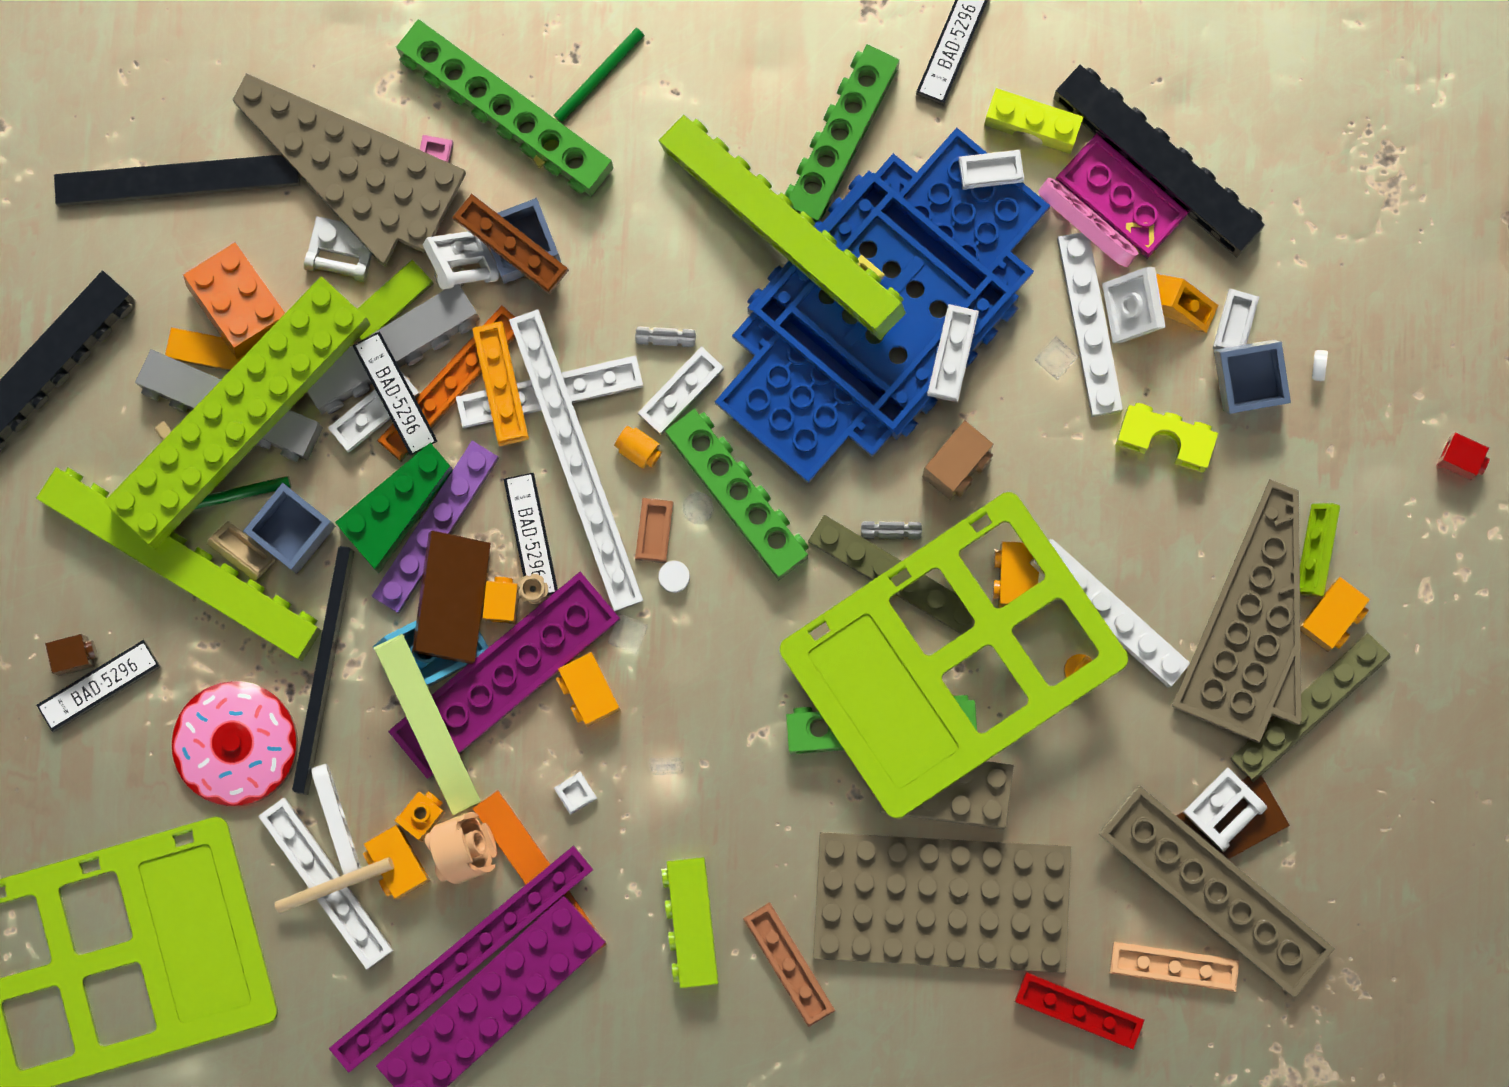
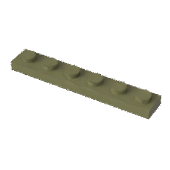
M826 515L822 517L808 540V543L870 580H874L901 562L898 558ZM906 568L890 580L897 587L911 576ZM926 575L896 594L901 599L961 635L975 625L974 619L957 594Z
M1367 633L1301 693L1302 722L1300 726L1275 717L1269 722L1261 743L1259 744L1252 740L1248 741L1231 757V761L1254 782L1389 660L1390 653Z

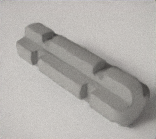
M639 326L636 328L635 340L637 344L645 345L653 342V345L678 346V344H682V347H693L695 345L696 333L693 329L678 331L676 328L654 327L653 330H649V327Z
M864 521L861 524V536L864 539H874V536L879 537V539H904V537L920 539L922 536V525L920 522L904 524V522L879 521V524H875L874 521Z

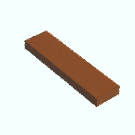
M473 194L467 198L452 217L454 221L548 294L554 290L569 271L565 265Z

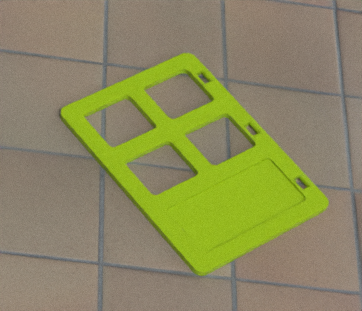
M1005 492L784 639L780 645L781 656L886 813L892 818L904 817L1122 671L1128 664V654L1020 498L1012 492ZM987 514L992 523L976 533L970 525ZM1007 522L1012 526L1045 574V578L1004 607L995 608L959 554L964 548L1000 524ZM907 568L911 577L896 587L890 579ZM933 569H938L974 619L975 625L934 654L925 655L891 606L890 599ZM1061 599L1096 647L1099 654L1097 658L1057 685L1050 686L1017 641L1012 630L1015 626L1054 600ZM826 622L830 632L815 641L809 633ZM985 646H991L1027 696L1028 703L985 733H979L943 682L942 677Z
M211 817L0 879V887L5 886L7 897L0 898V904L30 895L35 896L51 954V962L48 965L0 978V1087H53L269 1024L276 1019L278 1014L276 1000L229 825L223 818ZM193 832L194 842L177 847L175 836ZM99 859L101 869L84 874L81 864ZM115 872L132 930V938L127 942L79 955L75 950L60 892L61 888L67 884ZM137 962L142 968L157 1026L156 1030L139 1037L102 1046L99 1042L84 980L90 975ZM57 986L60 989L75 1053L67 1058L21 1070L17 1063L3 1004L8 999Z

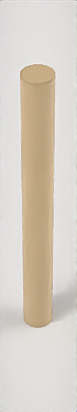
M388 857L275 902V908L280 914L394 869L393 861Z

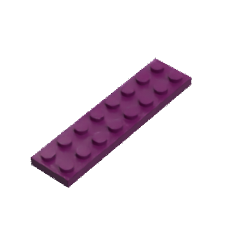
M581 571L476 657L473 664H468L432 694V698L459 754L559 672L558 668L571 662L621 620ZM404 717L388 732L429 780L434 775L407 718Z
M563 895L380 1061L376 1067L393 1087H448L599 950L606 941L570 900Z

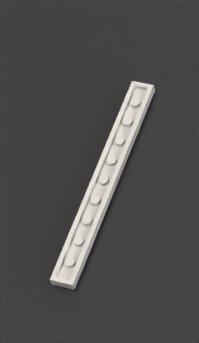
M537 309L509 319L613 610L615 612L640 603L644 600L540 312Z

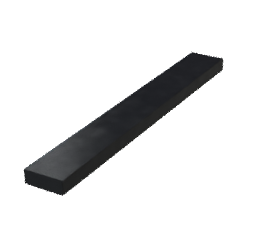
M282 155L54 174L55 203L57 206L300 185V175Z
M338 547L292 787L293 792L297 794L309 795L312 779L311 768H314L355 553L350 547Z

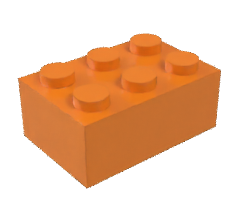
M235 242L183 274L186 287L237 359L245 355L285 314Z

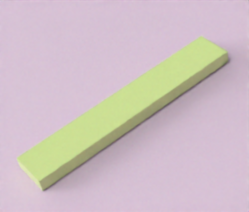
M403 634L375 646L374 650L452 815L480 803L481 800Z

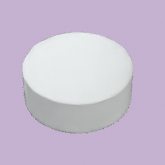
M1315 351L1312 374L1314 381H1325L1328 351Z
M669 561L661 567L659 582L666 591L677 593L684 590L689 584L690 574L688 568L683 563Z

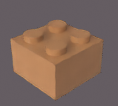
M964 420L924 467L922 477L950 501L955 495L961 498L971 486L973 481L971 476L976 471L981 474L992 461L993 454L991 450L994 444Z

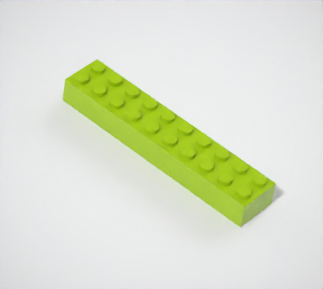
M321 276L118 486L104 503L146 543L157 549L371 325L368 319Z

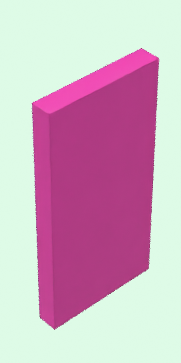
M1097 133L1055 179L1134 245L1146 259L1154 253L1189 213ZM1126 223H1136L1140 227H1131L1130 233L1126 229ZM1154 224V242L1149 247H1146L1145 245H1149V227Z

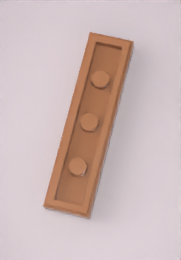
M769 902L743 918L807 1026L810 1027L833 1013L835 1009L771 903Z

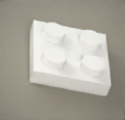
M1145 267L1102 283L1113 343H1123L1166 328L1155 267Z

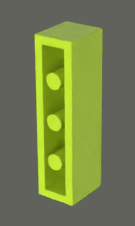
M705 858L667 861V868L661 870L663 888L669 887L671 900H665L666 917L667 919H673L674 931L668 932L670 951L676 950L677 963H672L673 982H679L680 988L719 984Z

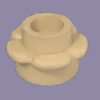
M539 574L524 576L518 583L520 599L524 602L528 601L532 605L542 602L543 597L548 594V585L544 583V578ZM532 586L536 587L535 592L530 591Z

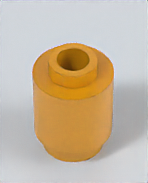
M626 426L614 444L619 449L621 455L642 469L647 465L652 468L662 454L658 450L660 443L636 427L632 429Z

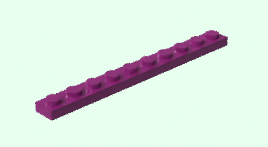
M573 845L334 1043L329 1050L348 1073L592 872L594 870Z

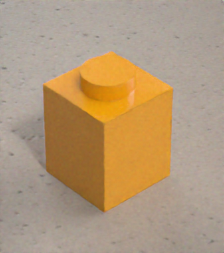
M494 577V582L486 581L483 619L485 622L516 624L519 602L518 590L520 587L518 584L513 583L512 578Z

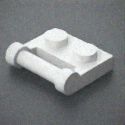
M316 216L309 249L304 261V270L314 271L319 269L352 276L356 281L365 282L372 253L342 221ZM320 250L356 257L359 258V262L357 265L318 256Z
M470 232L427 237L422 244L438 275L437 280L441 289H450L456 284L484 280L486 283L495 282L499 278L498 267L487 246ZM479 263L481 266L479 269L452 272L450 268Z
M1227 767L1183 813L1224 853L1230 846L1229 842L1257 814L1261 815L1267 809V806ZM1244 798L1249 805L1219 834L1213 827Z

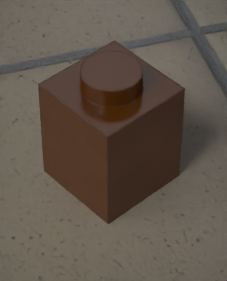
M83 634L45 643L51 671L57 676L95 667L93 659L97 658V650L94 641L89 640Z

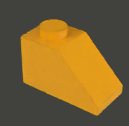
M1156 274L1163 315L1198 331L1207 333L1219 305L1185 279Z

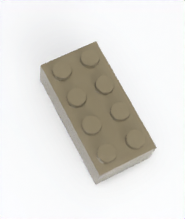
M986 761L905 816L1004 830L1007 823L1014 765ZM880 804L879 813L887 814L882 805Z

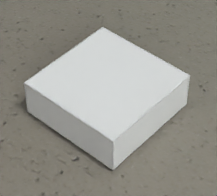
M581 771L554 787L570 815L597 799Z

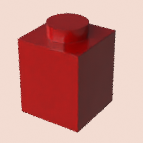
M1455 432L1448 438L1437 465L1472 480L1477 474L1483 475L1490 461V458L1486 457L1489 447Z

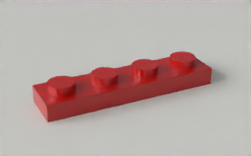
M1025 972L1014 1001L1134 1050L1145 1021Z

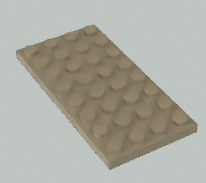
M820 832L813 959L1066 973L1071 846Z

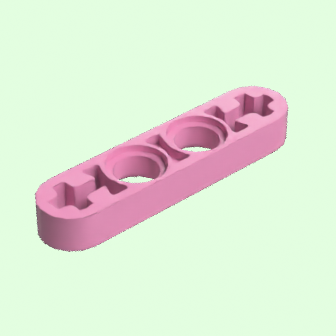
M1047 178L1038 190L1039 195L1116 263L1129 267L1138 255L1136 248L1059 181Z

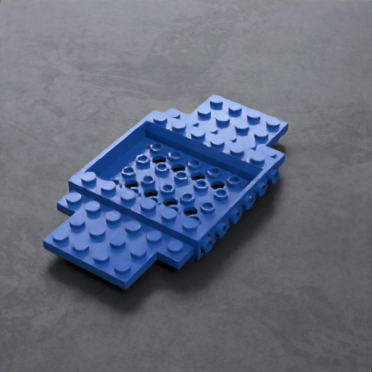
M957 127L918 172H915L893 153L876 173L868 170L863 177L860 174L856 176L848 186L850 192L845 198L841 199L838 197L828 209L830 215L823 222L819 220L814 225L819 232L822 233L823 230H826L837 241L836 246L841 251L848 249L857 259L861 255L859 247L862 243H874L877 247V253L874 257L866 259L881 272H883L884 264L890 261L896 262L900 266L901 272L897 277L888 278L885 276L880 284L887 290L892 287L904 299L902 305L906 314L887 332L880 343L871 344L867 341L865 334L868 329L859 321L855 324L846 323L842 318V313L845 309L836 301L831 304L822 303L819 299V292L822 289L790 261L783 268L778 265L767 278L770 281L763 290L758 288L747 301L750 304L747 307L750 316L732 335V338L754 357L715 400V404L807 483L815 477L848 438L873 457L891 436L896 440L902 434L907 437L918 425L915 419L922 411L925 414L929 413L938 402V399L927 396L946 315L942 318L932 316L929 307L933 302L941 301L946 304L947 308L948 304L979 311L966 368L978 356L975 350L982 342L988 345L999 331L995 329L1002 320L1008 322L1019 309L1015 306L1019 298L1016 293L1032 276L1034 271L1015 256L1012 251L1049 210L1050 205L1023 182L962 189L959 157L987 154V152ZM917 281L923 285L924 293L922 296L912 298L907 294L906 286L910 282ZM895 347H901L907 352V359L901 364H895L890 360L889 352Z

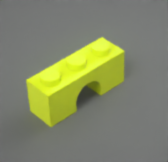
M996 88L984 126L1011 135L1017 131L1025 132L1041 139L1044 146L1071 154L1083 117Z
M1135 403V406L1129 405L1127 407L1115 445L1145 454L1153 437L1167 435L1177 445L1178 451L1175 464L1203 473L1206 471L1218 436L1217 432L1212 431V426L1202 422H1194V425L1183 422V418L1174 413L1165 412L1164 415L1152 412V407L1142 403Z

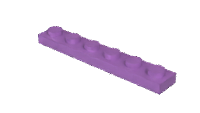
M473 440L471 441L372 594L373 598L398 614L400 613L422 579L428 533L433 530L451 534L499 459L497 455Z

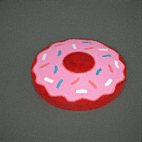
M242 681L215 684L195 695L179 714L172 735L173 760L182 780L193 792L203 799L224 806H246L269 797L282 786L290 775L298 751L296 725L285 704L265 688Z

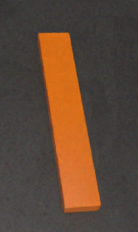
M501 305L484 325L502 321L508 345L515 339L509 319L515 318V316ZM474 336L416 397V401L431 429L457 402L456 397L462 396L482 375ZM392 423L377 441L402 462L409 452Z
M496 791L472 808L479 815L482 823H486L489 826L494 840L525 884L529 883L550 865L500 791ZM567 891L564 895L594 927L571 892Z

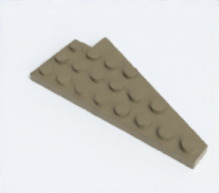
M246 73L233 98L234 104L382 265L386 266L398 241L426 253L422 244L427 237L436 235L466 175L465 170Z
M1270 479L1172 704V707L1259 744L1272 715L1297 726H1300L1302 722L1299 491Z

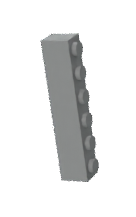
M456 284L453 288L442 291L373 334L380 331L400 368L405 364L411 366L419 362L424 357L423 353L431 348L438 350L450 342L449 338L456 333L464 334L469 332L476 326L475 322L480 318L461 286ZM351 346L307 392L321 414L325 412L331 414L344 406L343 402L353 395L355 398L366 394L371 389L370 385H372V382L353 346Z
M151 349L135 383L143 388L141 391L143 395L157 401L161 396L170 400L169 406L186 413L187 409L193 410L221 379ZM289 410L257 445L268 450L271 445L282 450L280 453L282 456L295 462L298 461L299 457L308 461L323 427L319 422Z

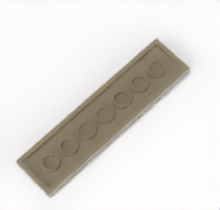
M1138 786L1099 833L1102 838L1292 997L1297 996L1335 949L1141 786Z

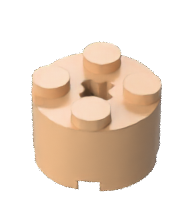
M468 812L435 825L432 831L426 834L425 843L432 853L436 864L435 873L440 881L448 880L453 884H459L489 873L495 868L496 864H491L492 858L497 856L496 843L489 826L486 823L480 824L476 819L479 817L478 814Z

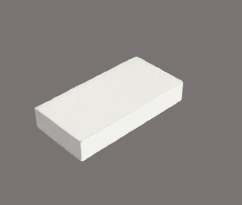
M1020 150L961 156L958 159L962 189L1024 182Z
M1234 289L1228 290L1212 349L1217 350L1247 344L1259 296Z

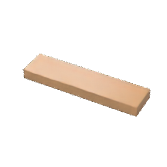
M1113 942L1109 974L1236 992L1240 960Z

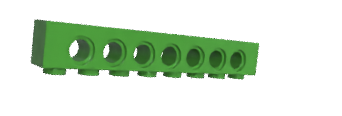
M418 19L396 46L401 56L399 61L412 71L417 68L425 74L423 78L435 88L441 86L448 91L447 96L459 106L465 103L473 109L471 114L484 124L489 121L497 127L495 131L507 141H510L511 138L520 144L519 149L528 157L534 159L537 155L545 161L543 166L546 170L556 177L559 174L563 175L569 180L567 184L577 193L582 195L585 191L592 197L614 167L611 159ZM430 52L439 54L434 62L428 63L424 61V57ZM453 70H461L463 72L462 76L457 80L447 78L448 74ZM478 87L487 89L485 95L480 98L471 96L473 90ZM500 105L511 107L509 113L503 116L497 115L495 111ZM531 122L535 124V127L530 133H522L519 131L521 125ZM549 140L559 142V146L553 151H547L543 148L544 144ZM578 157L583 160V164L577 169L567 166L572 158Z

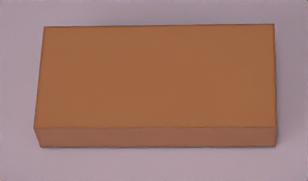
M642 498L635 560L657 563L667 562L673 501Z

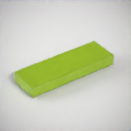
M413 260L406 264L357 308L371 324L359 337L361 340L391 323L434 284Z
M1316 503L1311 505L1300 563V596L1324 597L1340 505L1334 503Z

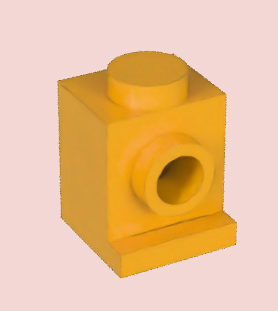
M430 791L426 795L418 792L394 821L416 839L423 841L426 834L432 830L445 814V811L440 808L443 802ZM421 807L425 808V818L418 819L415 815L416 810Z

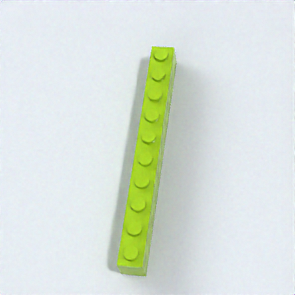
M683 115L658 140L664 152L881 340L906 314L902 305L904 301L902 296L892 287L888 290L880 284L881 279L870 268H867L866 271L858 265L859 260L848 249L841 251L836 246L837 241L826 230H823L822 233L814 227L815 222L804 211L800 214L792 208L794 204L786 195L781 192L779 195L775 194L771 190L772 185L761 174L753 175L749 171L751 169L749 164L739 155L736 158L728 153V146L721 139L716 137L713 140L708 136L707 128L699 120L695 119L692 122Z
M57 467L54 469L36 499L301 662L304 660L322 631L315 626L318 621L304 611H301L300 615L290 611L289 608L292 604L278 595H275L272 600L263 594L266 588L252 579H249L247 584L237 578L239 572L225 563L221 567L211 562L213 556L203 549L197 547L193 551L184 546L187 540L175 532H172L157 549H154L104 503L109 495L108 491L93 483L91 488L81 482L83 476L67 467L65 472Z

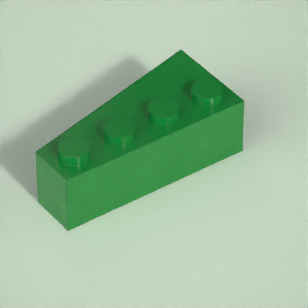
M430 442L335 523L374 570L380 573L391 555L399 548L404 537L421 518L420 516L426 507L434 500L453 469Z

